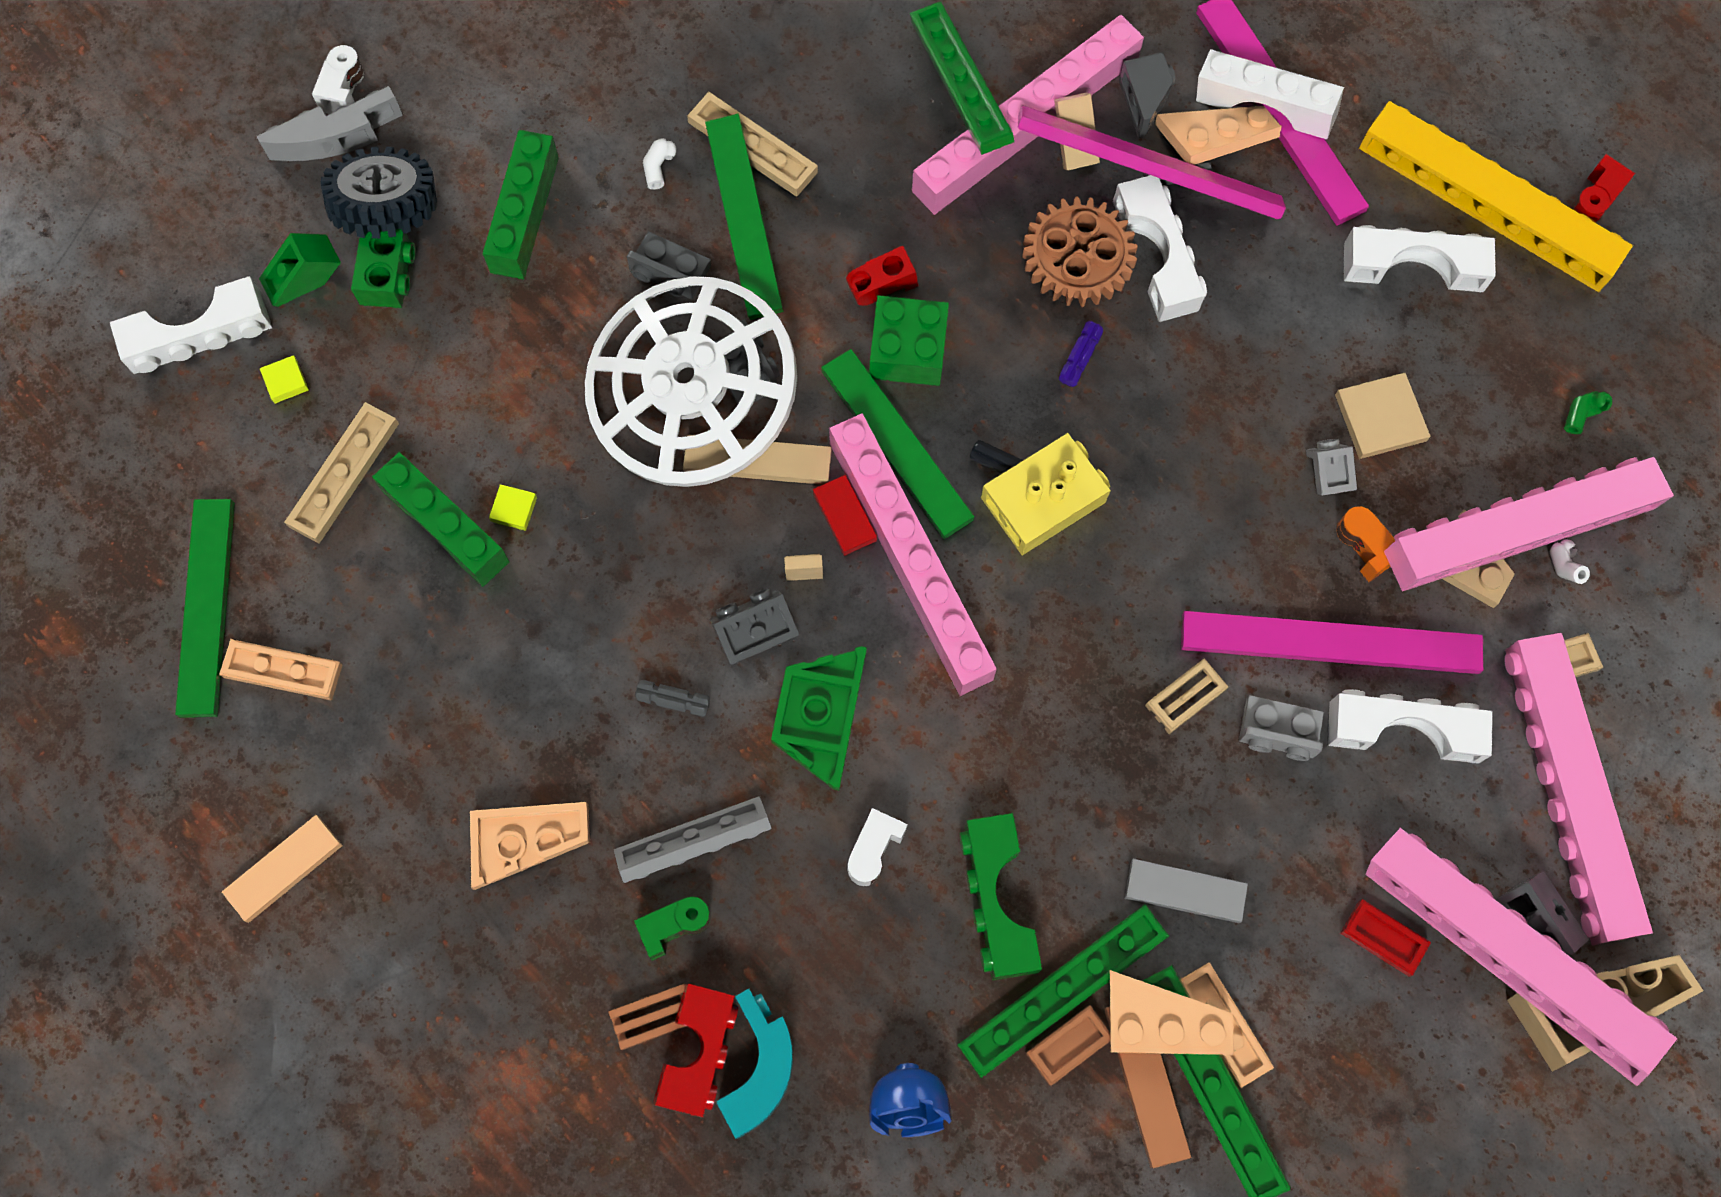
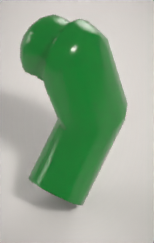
M1594 391L1576 397L1571 403L1564 430L1570 434H1581L1586 418L1598 415L1611 408L1613 402L1611 395L1607 392Z

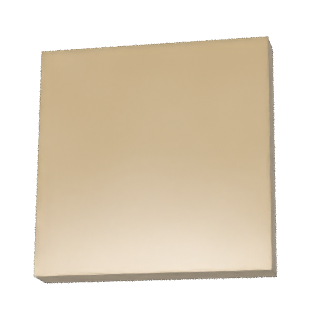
M1406 373L1340 389L1335 394L1359 459L1427 442L1431 437Z

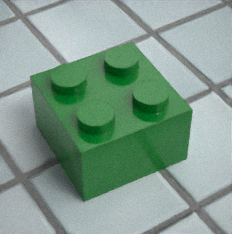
M877 295L869 374L872 378L876 380L940 386L949 303Z

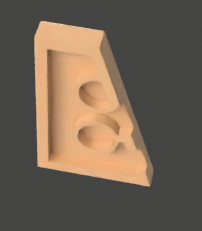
M1264 106L1157 114L1155 124L1183 160L1192 165L1278 138L1282 127Z
M578 802L470 811L471 888L477 890L590 843L588 803Z
M1110 970L1111 1052L1234 1055L1233 1013Z

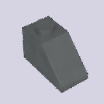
M1163 52L1123 62L1119 82L1139 138L1147 135L1156 120L1157 114L1161 112L1167 102L1172 85L1175 84L1174 69L1171 64L1167 65Z

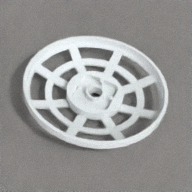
M693 276L673 279L655 285L632 298L616 312L599 335L588 361L585 378V402L590 423L599 441L610 455L638 476L668 486L690 487L710 484L728 478L748 467L764 454L778 437L789 417L795 399L797 385L796 356L791 339L779 317L765 301L752 291L734 282L714 277ZM688 285L702 286L696 303L676 304L660 309L655 313L647 303L651 298L675 288L688 287ZM717 289H725L743 297L755 306L764 317L744 327L733 315L711 305ZM635 310L642 322L626 337L617 357H600L612 332L627 315ZM692 313L687 331L677 332L668 336L660 323L663 319L675 315ZM707 316H711L724 322L733 329L734 333L715 343L711 338L702 334ZM648 330L656 345L650 350L646 359L627 358L635 342ZM771 330L774 331L778 339L782 354V385L760 380V357L753 339ZM741 345H744L748 358V377L730 373L729 364L725 356ZM687 367L693 368L694 376L689 382L679 383L677 381L678 373L682 369ZM596 371L613 372V396L619 411L604 426L598 416L594 400ZM623 373L641 374L644 392L627 404L623 391ZM727 389L744 391L737 407L723 420L715 407L723 399ZM756 395L777 399L776 408L765 428L752 443L743 449L731 431L747 415L755 401ZM652 404L666 415L663 435L648 429L636 418ZM703 415L711 427L707 432L695 436L678 437L681 419H693ZM628 425L642 439L660 446L658 469L646 466L631 458L614 443L612 438ZM719 440L731 457L720 464L702 470L673 471L676 449L699 448Z

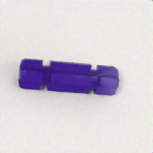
M1093 321L1086 322L1067 359V363L1060 373L1059 381L1069 387L1077 385L1095 350L1096 344H1098L1102 336L1103 327Z

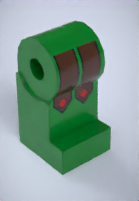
M687 897L638 918L634 922L648 956L653 961L666 955L662 944L684 934L697 935L705 931L710 923V913L708 906L703 900L698 897Z

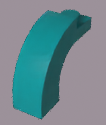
M750 989L743 991L735 997L756 1035L759 1046L758 1063L753 1075L742 1087L716 1101L735 1139L749 1133L771 1116L781 1103L788 1089L793 1070L792 1040L783 1016L768 1024L765 1018L772 1015L767 1003L761 993L754 997Z

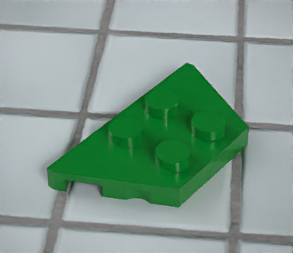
M863 646L855 648V651L836 656L831 654L820 657L814 662H801L787 666L771 742L833 790L840 791L867 653V647Z

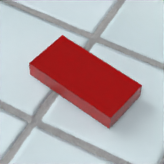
M846 475L813 489V495L844 556L877 541V535Z
M1363 899L1358 901L1340 933L1408 977L1413 976L1431 944L1429 940Z

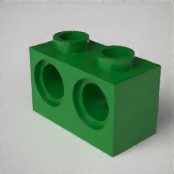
M400 228L395 230V237H388V232L385 231L381 232V238L372 239L371 232H367L365 238H359L351 291L360 305L402 308L404 295H408L410 292L408 267L409 263H414L415 244L410 241L407 233L404 234ZM394 248L390 253L382 254L385 250ZM389 280L385 285L377 286L379 282Z

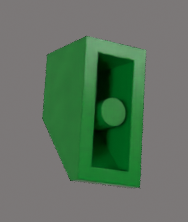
M290 233L259 277V280L272 306H281L325 285L341 262L326 234Z

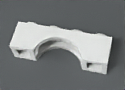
M1210 49L1198 77L1196 101L1221 109L1232 108L1234 105L1243 102L1265 104L1285 115L1291 122L1294 130L1328 139L1339 112L1344 87Z
M1152 175L1118 184L1113 203L1115 209L1119 211L1118 217L1120 221L1128 220L1126 231L1139 233L1151 239L1158 246L1163 256L1164 266L1153 275L1147 291L1158 321L1162 322L1199 311L1207 295L1206 284L1203 277L1198 276L1194 268V253L1189 245H1185L1182 237V223L1179 216L1174 215L1170 207L1171 197L1167 186H1162L1160 179Z
M1371 225L1353 227L1344 243V281L1379 284L1389 268L1398 263L1413 261L1426 264L1436 270L1444 279L1449 290L1484 292L1496 276L1495 238L1482 237L1479 234L1451 235L1443 231H1432L1429 233L1413 232L1407 228L1394 230L1377 229Z
M250 276L215 287L210 307L201 317L188 324L179 326L165 325L155 321L146 311L110 322L120 360L133 374L148 373L154 371L160 365L172 361H184L191 358L193 354L208 349H220L229 342L241 338H253L260 335L262 331L272 328L261 291Z
M1344 690L1333 698L1329 704L1328 746L1366 750L1376 743L1384 728L1394 725H1405L1418 729L1427 735L1437 748L1441 759L1479 764L1492 755V711L1479 710V705L1458 703L1455 707L1441 705L1440 700L1430 698L1411 702L1403 701V696L1396 694L1380 695V698L1368 697L1361 690Z

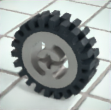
M371 147L370 154H365L363 149L355 150V158L349 153L343 155V163L338 160L331 163L332 169L326 168L323 172L324 177H321V190L327 217L330 221H333L336 228L343 227V231L349 235L356 230L357 237L365 238L367 232H371L372 239L381 238V232L387 231L388 237H395V230L399 228L406 234L411 232L410 224L419 228L423 225V219L429 220L432 217L431 211H435L437 207L432 168L429 167L425 159L420 160V155L413 153L409 156L406 149L401 148L397 154H395L394 147H386L384 153H379V147Z

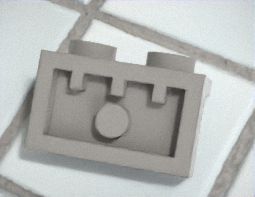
M1249 695L1245 702L1239 742L1249 744V748L1254 751L1268 753L1274 749L1287 752L1286 756L1290 759L1308 761L1322 752L1323 743L1319 742L1324 712Z

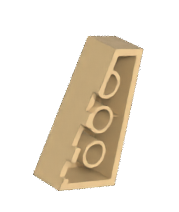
M1680 955L1641 963L1615 971L1597 973V978L1609 987L1619 989L1628 995L1633 1005L1647 1016L1656 1017L1704 991ZM1518 993L1507 1000L1552 1072L1591 1051Z

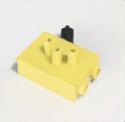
M1069 433L1025 460L981 440L974 444L970 453L971 460L1001 474L983 486L981 499L1022 556L1105 504L1111 491L1109 489L1110 483L1105 474L1100 469H1094L1088 460L1089 456L1083 444L1079 441H1074Z

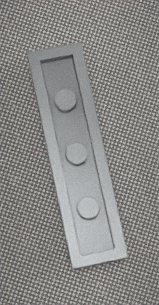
M760 796L621 846L614 849L619 873L623 883L634 879L645 878L650 873L672 865H680L702 854L718 851L724 846L740 840L754 838L772 828Z

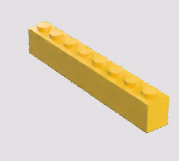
M1391 101L1386 104L1369 128L1359 147L1363 152L1597 292H1600L1614 276L1633 246L1623 240L1620 235L1606 230L1593 222L1588 216L1579 214L1561 203L1558 198L1547 195L1532 186L1526 179L1515 176L1502 168L1497 162L1483 157L1470 149L1465 143L1456 141L1441 132L1438 127L1424 122L1411 114L1406 108L1397 106Z

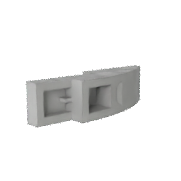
M387 86L381 90L369 93L365 98L348 106H342L325 116L320 106L304 111L281 125L270 127L266 132L256 137L270 160L308 161L345 154L378 141L373 129L403 114L393 92Z

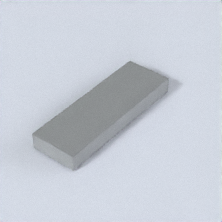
M1132 859L1124 899L1241 923L1248 883Z

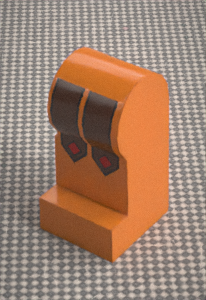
M1361 506L1349 509L1337 525V535L1344 544L1352 546L1366 563L1360 572L1370 582L1391 567L1384 551L1395 540L1392 534L1368 508Z

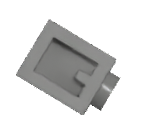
M1339 439L1318 441L1317 448L1306 449L1307 457L1313 458L1318 495L1323 496L1357 490L1352 446L1339 444Z

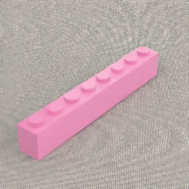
M1119 15L998 106L1013 132L1014 143L981 155L969 130H966L913 170L912 192L934 215L1038 137L1018 128V115L1022 105L1056 117L1055 99L1085 92L1090 93L1091 96L1121 74L1124 61L1139 58L1144 37L1122 15Z
M863 413L829 428L830 446L958 694L962 696L993 681L997 668Z
M1637 457L1619 463L1615 466L1616 469L1607 471L1606 467L1596 469L1585 475V479L1576 481L1575 477H1570L1553 486L1554 489L1545 491L1543 487L1533 489L1522 496L1523 499L1513 501L1512 497H1508L1495 502L1490 506L1491 509L1481 511L1480 507L1470 509L1458 516L1459 519L1449 522L1447 517L1441 518L1427 525V529L1417 532L1415 528L1404 530L1394 536L1395 542L1384 553L1403 592L1654 510L1674 495L1655 457L1638 461Z
M1562 633L1518 640L1505 650V667L1509 675L1513 676L1517 689L1515 701L1518 709L1524 713L1527 723V742L1531 748H1534L1538 761L1536 767L1537 776L1541 784L1545 785L1549 798L1547 803L1548 813L1551 820L1556 823L1560 835L1558 846L1561 856L1564 860H1567L1570 869V888L1574 897L1580 903L1582 929L1586 936L1590 937L1592 946L1653 933L1563 635Z
M1399 828L1372 858L1366 872L1369 878L1636 1086L1653 1071L1678 1039L1669 1032L1668 1027L1661 1020L1653 1016H1647L1634 1006L1628 995L1619 989L1609 987L1597 978V974L1590 966L1580 961L1576 962L1562 951L1561 946L1553 938L1541 935L1530 927L1520 913L1513 909H1507L1497 902L1486 887L1478 883H1472L1460 873V870L1453 862L1440 858L1430 851L1426 843L1417 835L1408 834Z

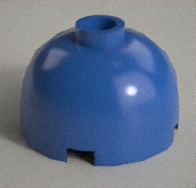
M900 1064L895 1067L894 1071L887 1073L879 1079L874 1087L869 1105L870 1125L874 1131L888 1136L889 1128L903 1129L901 1137L924 1136L939 1132L944 1129V1120L949 1124L951 1122L950 1101L946 1088L937 1076L927 1070L919 1069L917 1064Z

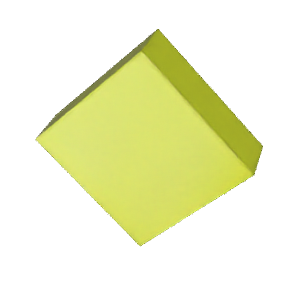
M294 355L260 368L269 395L275 404L309 391L299 363Z
M500 484L489 516L490 521L526 531L537 500L536 494Z

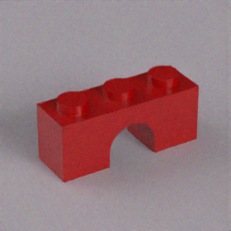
M685 984L675 1024L689 1027L695 1031L700 1040V1052L694 1062L684 1067L663 1064L653 1101L654 1105L703 1117L705 1109L712 1110L718 1087L712 1085L715 1069L722 1070L728 1051V1046L723 1045L722 1042L726 1028L733 1029L738 1013V1006L733 1005L734 995L692 984Z

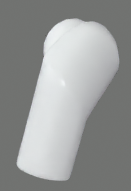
M665 138L654 141L643 159L649 189L656 190L664 186L661 165L664 159L671 160L672 156L676 154L675 144L672 141H666Z
M1563 539L1560 543L1555 542L1551 546L1549 554L1556 574L1561 578L1578 584L1585 583L1590 576V571L1588 567L1572 561L1571 558L1577 554V549H1572L1575 543L1569 539Z

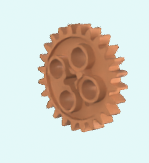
M1075 197L1074 203L1071 206L1063 198L1060 201L1059 209L1052 204H1048L1047 215L1038 212L1036 223L1030 222L1028 234L1024 237L1023 245L1025 248L1023 249L1022 258L1027 260L1025 272L1034 271L1031 278L1032 284L1043 282L1040 291L1042 294L1050 289L1054 291L1053 301L1058 300L1061 295L1066 296L1067 306H1070L1073 298H1078L1081 307L1085 306L1087 298H1091L1095 305H1099L1101 294L1109 300L1112 299L1114 289L1121 292L1125 284L1124 280H1130L1133 272L1131 269H1134L1137 261L1134 255L1138 245L1132 243L1135 233L1132 231L1125 232L1128 220L1117 222L1119 211L1115 210L1110 214L1106 213L1107 203L1105 202L1099 208H1095L1093 198H1090L1086 205H1081L1079 197ZM1085 227L1088 228L1091 232L1084 233L1080 231L1078 228ZM1049 244H1058L1062 249H1053ZM1106 254L1111 259L1104 260L1098 257L1097 255ZM1068 271H1078L1082 276L1074 277Z

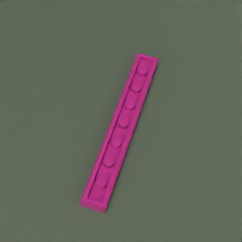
M1210 0L1198 6L1196 14L1222 53L1277 68L1232 0ZM1256 103L1257 106H1264L1282 126L1280 136L1278 137L1336 226L1367 211L1368 203L1325 139L1294 130L1291 122L1281 112L1268 105Z
M1022 105L1019 112L1018 128L1022 131L1275 219H1281L1286 209L1282 196L1024 105Z
M1184 611L1182 614L1181 650L1471 674L1483 672V635L1193 611Z

